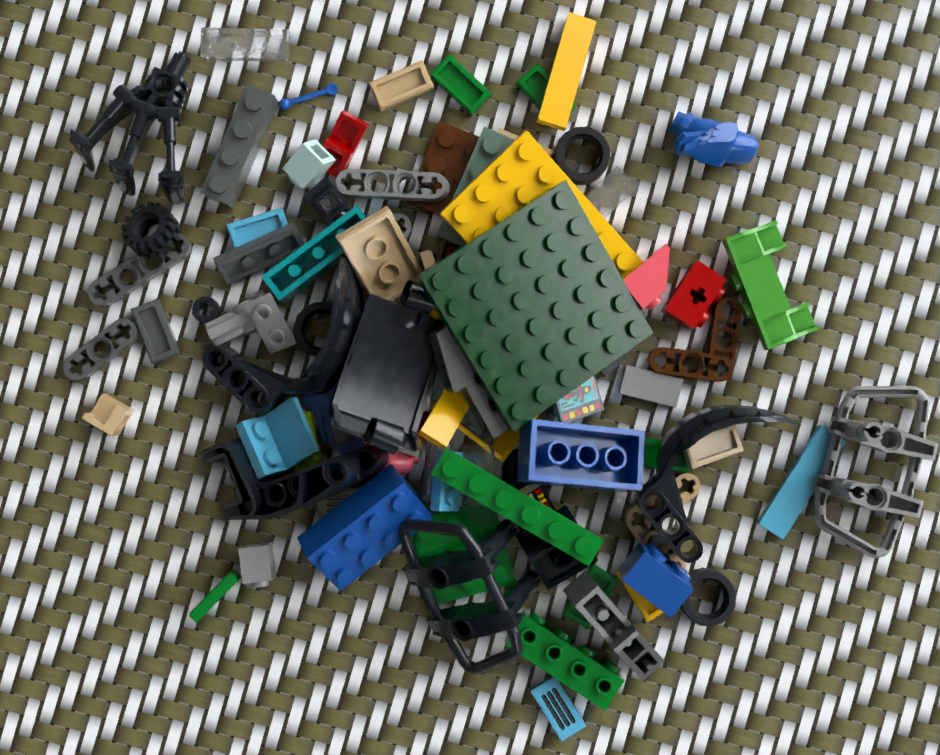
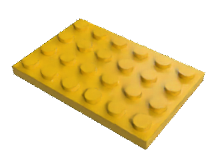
M527 130L518 136L438 213L461 239L468 243L556 184L566 180L622 279L643 263Z

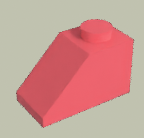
M667 244L662 246L623 279L640 310L647 307L650 311L663 300L660 295L666 291L670 254V248Z

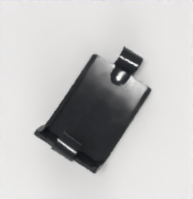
M409 279L397 303L374 294L368 295L350 342L328 410L331 425L334 429L360 437L364 444L392 454L400 451L418 458L421 455L422 446L417 431L438 369L428 333L444 324L442 320L430 316L434 306L420 283Z

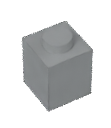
M272 542L243 545L238 548L242 584L251 583V588L268 586L269 581L276 577Z

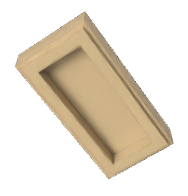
M423 60L369 82L381 112L434 90Z
M731 425L713 431L701 438L693 446L683 451L688 469H695L742 452L744 449L736 425Z

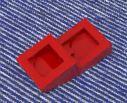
M346 110L340 113L329 138L323 143V147L336 159L326 171L335 178L348 167L370 125Z

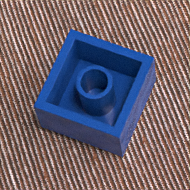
M640 541L619 567L622 581L672 618L694 590L689 581L691 577L687 574L688 571L677 562L668 563L666 561L667 558L663 556L664 553L650 542L646 546Z

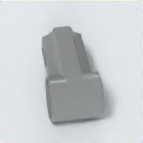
M254 298L233 307V311L205 324L206 331L214 345L221 346L241 335L257 332L255 325L243 306V303Z

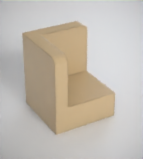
M103 393L93 410L89 413H84L82 419L110 436H117L121 434L134 410L110 395Z

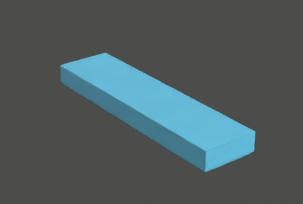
M818 425L756 522L780 539L785 538L813 494L814 490L812 489L816 474H821L831 434L827 433L828 429L822 425ZM842 439L840 450L846 442L844 439Z

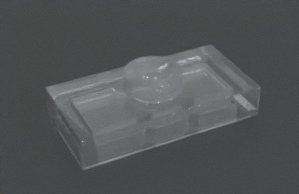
M617 166L586 198L606 219L638 186Z

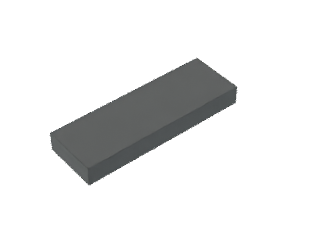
M292 222L213 259L225 283L230 285L283 261L303 246L305 242L295 223Z

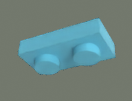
M435 450L433 469L444 451ZM453 451L463 457V452ZM433 476L430 510L459 511L460 491Z

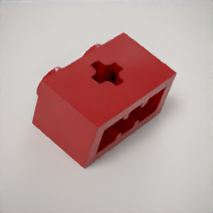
M696 260L690 265L660 312L689 331L695 329L696 326L701 328L710 315L707 309L711 303H717L726 291L723 285L727 279ZM699 291L698 298L701 301L692 303L693 296L690 293Z

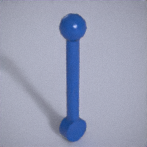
M331 83L323 90L290 100L283 98L279 101V107L282 110H287L290 105L323 95L335 96L338 88L335 84Z

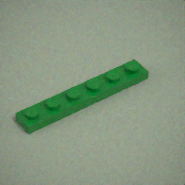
M448 448L444 450L431 475L587 566L591 564L604 539Z

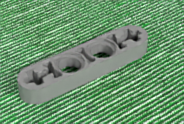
M345 169L336 178L338 191L349 198L440 202L449 195L450 185L445 177L435 172ZM352 177L356 182L364 183V188L360 185H351L349 190L344 184L349 182ZM378 177L384 178L386 182L385 188L380 192H373L371 185L374 179ZM404 179H412L414 181L413 190L406 194L401 193L400 183ZM422 179V183L425 186H433L435 181H437L442 186V189H437L436 194H433L430 189L421 188L420 180Z

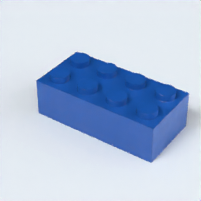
M530 419L528 423L520 427L517 482L618 492L642 491L645 431Z
M390 464L298 536L297 539L306 558L341 591L401 544L398 536V527L403 520L411 518L431 521L434 516L420 495L398 470ZM410 531L411 536L417 531Z

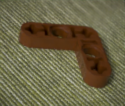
M729 297L719 300L714 305L707 353L658 347L648 355L647 363L649 368L653 372L713 382L728 380L733 374L742 316L740 303L736 299ZM727 303L730 304V309L735 311L733 315H729L727 324L733 323V329L727 326L717 327L718 322L724 323L725 313L720 312V308L725 307ZM724 331L730 335L731 343L727 348H720L716 344L715 338L719 332ZM663 352L664 358L675 359V353L679 354L676 362L677 372L672 371L674 367L672 364H664L662 369L658 368L659 365L657 362H654V357L660 356V353ZM688 356L694 357L698 362V368L693 373L686 372L682 367L683 360ZM704 358H708L707 365H717L719 361H722L721 364L723 367H726V372L721 373L720 377H717L716 371L705 370L706 376L701 375L705 367Z

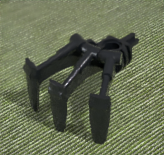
M175 52L165 71L154 67L151 75L147 76L145 84L136 86L131 91L125 85H119L113 92L115 99L102 112L103 116L85 135L81 131L74 132L72 129L70 131L69 141L74 145L83 164L91 172H94L95 161L92 152L94 146L116 124L132 113L136 114L129 133L131 137L122 160L116 158L114 160L109 159L110 173L113 174L119 188L126 195L134 196L136 194L133 163L148 130L155 119H158V122H163V136L167 155V171L158 173V182H160L162 191L170 203L181 204L184 201V176L180 171L175 170V122H181L180 111L185 101V95L188 92V84L182 77L191 59L186 57L185 53ZM164 90H168V91H169L168 93H165V94L159 93V92L164 91Z

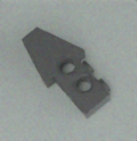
M445 324L428 333L446 391L456 393L460 390L485 437L495 439L509 429L495 407L493 409L489 408V396L481 383L475 382L472 368Z
M586 571L563 589V592L578 611L642 681L665 662Z

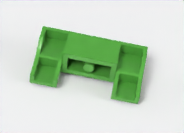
M777 220L722 240L732 269H730L732 275L729 276L731 286L735 292L739 291L742 299L740 303L742 314L745 319L750 320L751 324L754 323L764 351L819 330L818 326H815L810 313L809 302L790 308L771 259V253L787 248L778 230Z

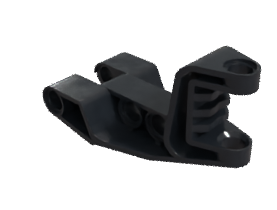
M240 437L215 444L200 451L205 465L222 459L225 460L226 464H224V467L230 474L228 478L235 487L233 488L234 494L237 493L239 500L220 507L225 521L273 519L298 509L307 508L354 487L386 466L389 458L388 452L366 445L280 478L274 475L258 480ZM368 453H369V454L371 455V457H372V460H373V463H372V464H371V463L369 462V460H368V456H367Z

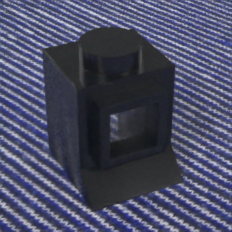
M326 176L303 195L329 226L352 209L348 201Z

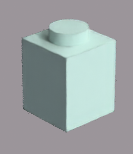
M314 139L302 143L282 169L289 175L288 177L294 185L306 189L316 185L336 159Z

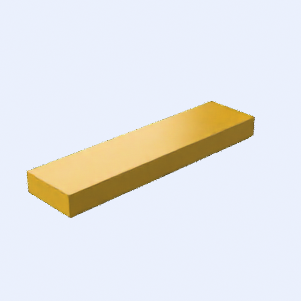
M571 12L568 13L537 117V123L565 131L596 25L595 20Z

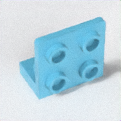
M297 397L288 399L265 416L244 420L235 425L258 480L284 473L319 451L317 442Z

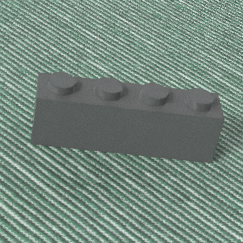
M246 84L200 191L207 199L234 210L278 108L279 102L275 95Z

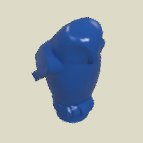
M678 111L668 132L675 136L673 150L676 155H689L699 163L722 167L724 163L746 164L751 162L759 146V142L754 136L738 131L737 124L733 122L723 123L712 119L694 117L690 112L684 114Z

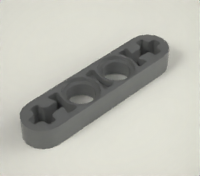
M177 233L180 237L178 242H184V245L181 246L182 252L179 254L176 251H172L167 254L171 258L168 262L166 256L159 253L160 265L155 270H148L145 265L146 259L143 256L135 255L90 284L88 288L90 301L98 306L107 307L185 260L192 251L191 241L186 236ZM127 269L132 270L135 274V281L129 286L123 285L120 280L122 272ZM115 284L121 290L120 292L114 288L106 293V300L96 296L100 293L98 289L100 286L107 289Z

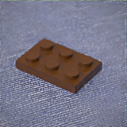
M439 121L419 172H435L444 176L450 185L449 195L440 202L407 201V204L441 217L438 213L452 201L479 136ZM422 179L420 180L421 188H428L433 194H436L437 189H442V186L437 181H435L433 186H425L422 183Z

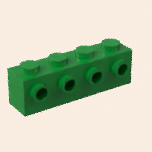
M523 610V619L517 625L523 646L521 656L605 711L625 681L619 673L621 669L607 659L603 663L595 658L596 652L587 645L581 643L579 647L571 642L572 636L561 628L557 627L554 631L545 625L547 620L535 611L529 614ZM507 635L504 639L505 645L511 648L509 638Z

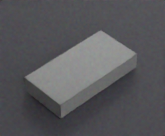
M625 365L618 394L676 408L683 379Z

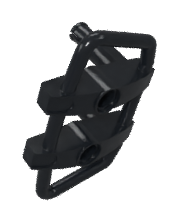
M411 518L405 519L398 527V536L408 562L402 570L409 581L408 584L417 586L430 613L426 621H428L433 631L432 634L444 638L459 665L471 674H481L520 657L523 652V646L517 625L523 619L522 613L517 612L527 602L529 594L540 584V578L536 579L539 575L535 571L527 570L516 584L511 585L502 594L493 574L494 570L499 566L498 561L494 559L504 550L506 543L517 533V528L510 532L516 524L508 519H504L492 533H488L478 543L471 532L461 524ZM410 531L457 536L468 550H446L439 554L419 558ZM482 578L492 599V602H469L464 605L440 609L431 588L443 590L449 586ZM506 631L511 648L481 661L474 662L468 657L459 640L467 642L474 638Z

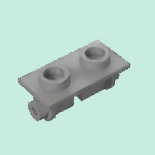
M260 290L253 295V300L243 303L270 354L297 344L270 292L265 294L264 290Z

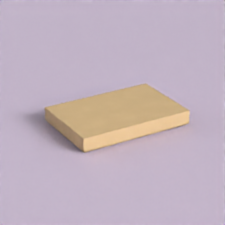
M388 206L335 236L368 295L374 294L394 301L400 297L409 279L419 283L416 276L423 271Z

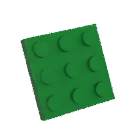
M478 501L459 506V511L433 513L434 518L431 520L461 524L471 532L478 543L488 533H492L500 524L498 513ZM418 531L412 535L419 558L439 554L446 550H468L457 536ZM506 546L494 559L499 563L493 574L500 588L516 583ZM482 578L449 586L443 590L431 588L438 605L487 591Z

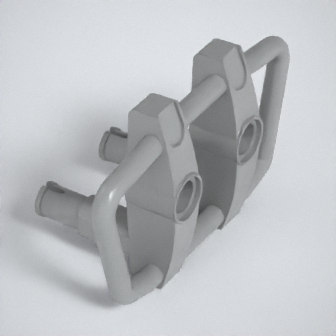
M855 386L845 395L836 416L831 417L827 432L831 434L823 468L821 474H816L812 489L816 491L814 499L815 523L823 531L871 558L884 557L892 550L905 516L920 518L924 501L913 498L923 459L935 461L939 445L936 442L925 439L930 402L927 394L921 388L916 386ZM858 398H915L917 401L913 435L900 431L895 427L882 426L878 422L848 419V416ZM884 432H887L890 436V442L886 447L880 441L883 438L881 435ZM842 439L870 447L878 452L910 456L901 493L886 489L879 484L834 477L833 474ZM873 489L875 491V499L872 503L868 504L866 502L868 497L866 493ZM828 495L857 504L865 509L893 513L881 544L873 546L826 518Z

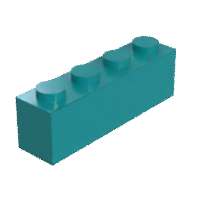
M356 205L261 276L279 301L282 303L287 302L339 263L340 256L346 257L335 236L367 217Z

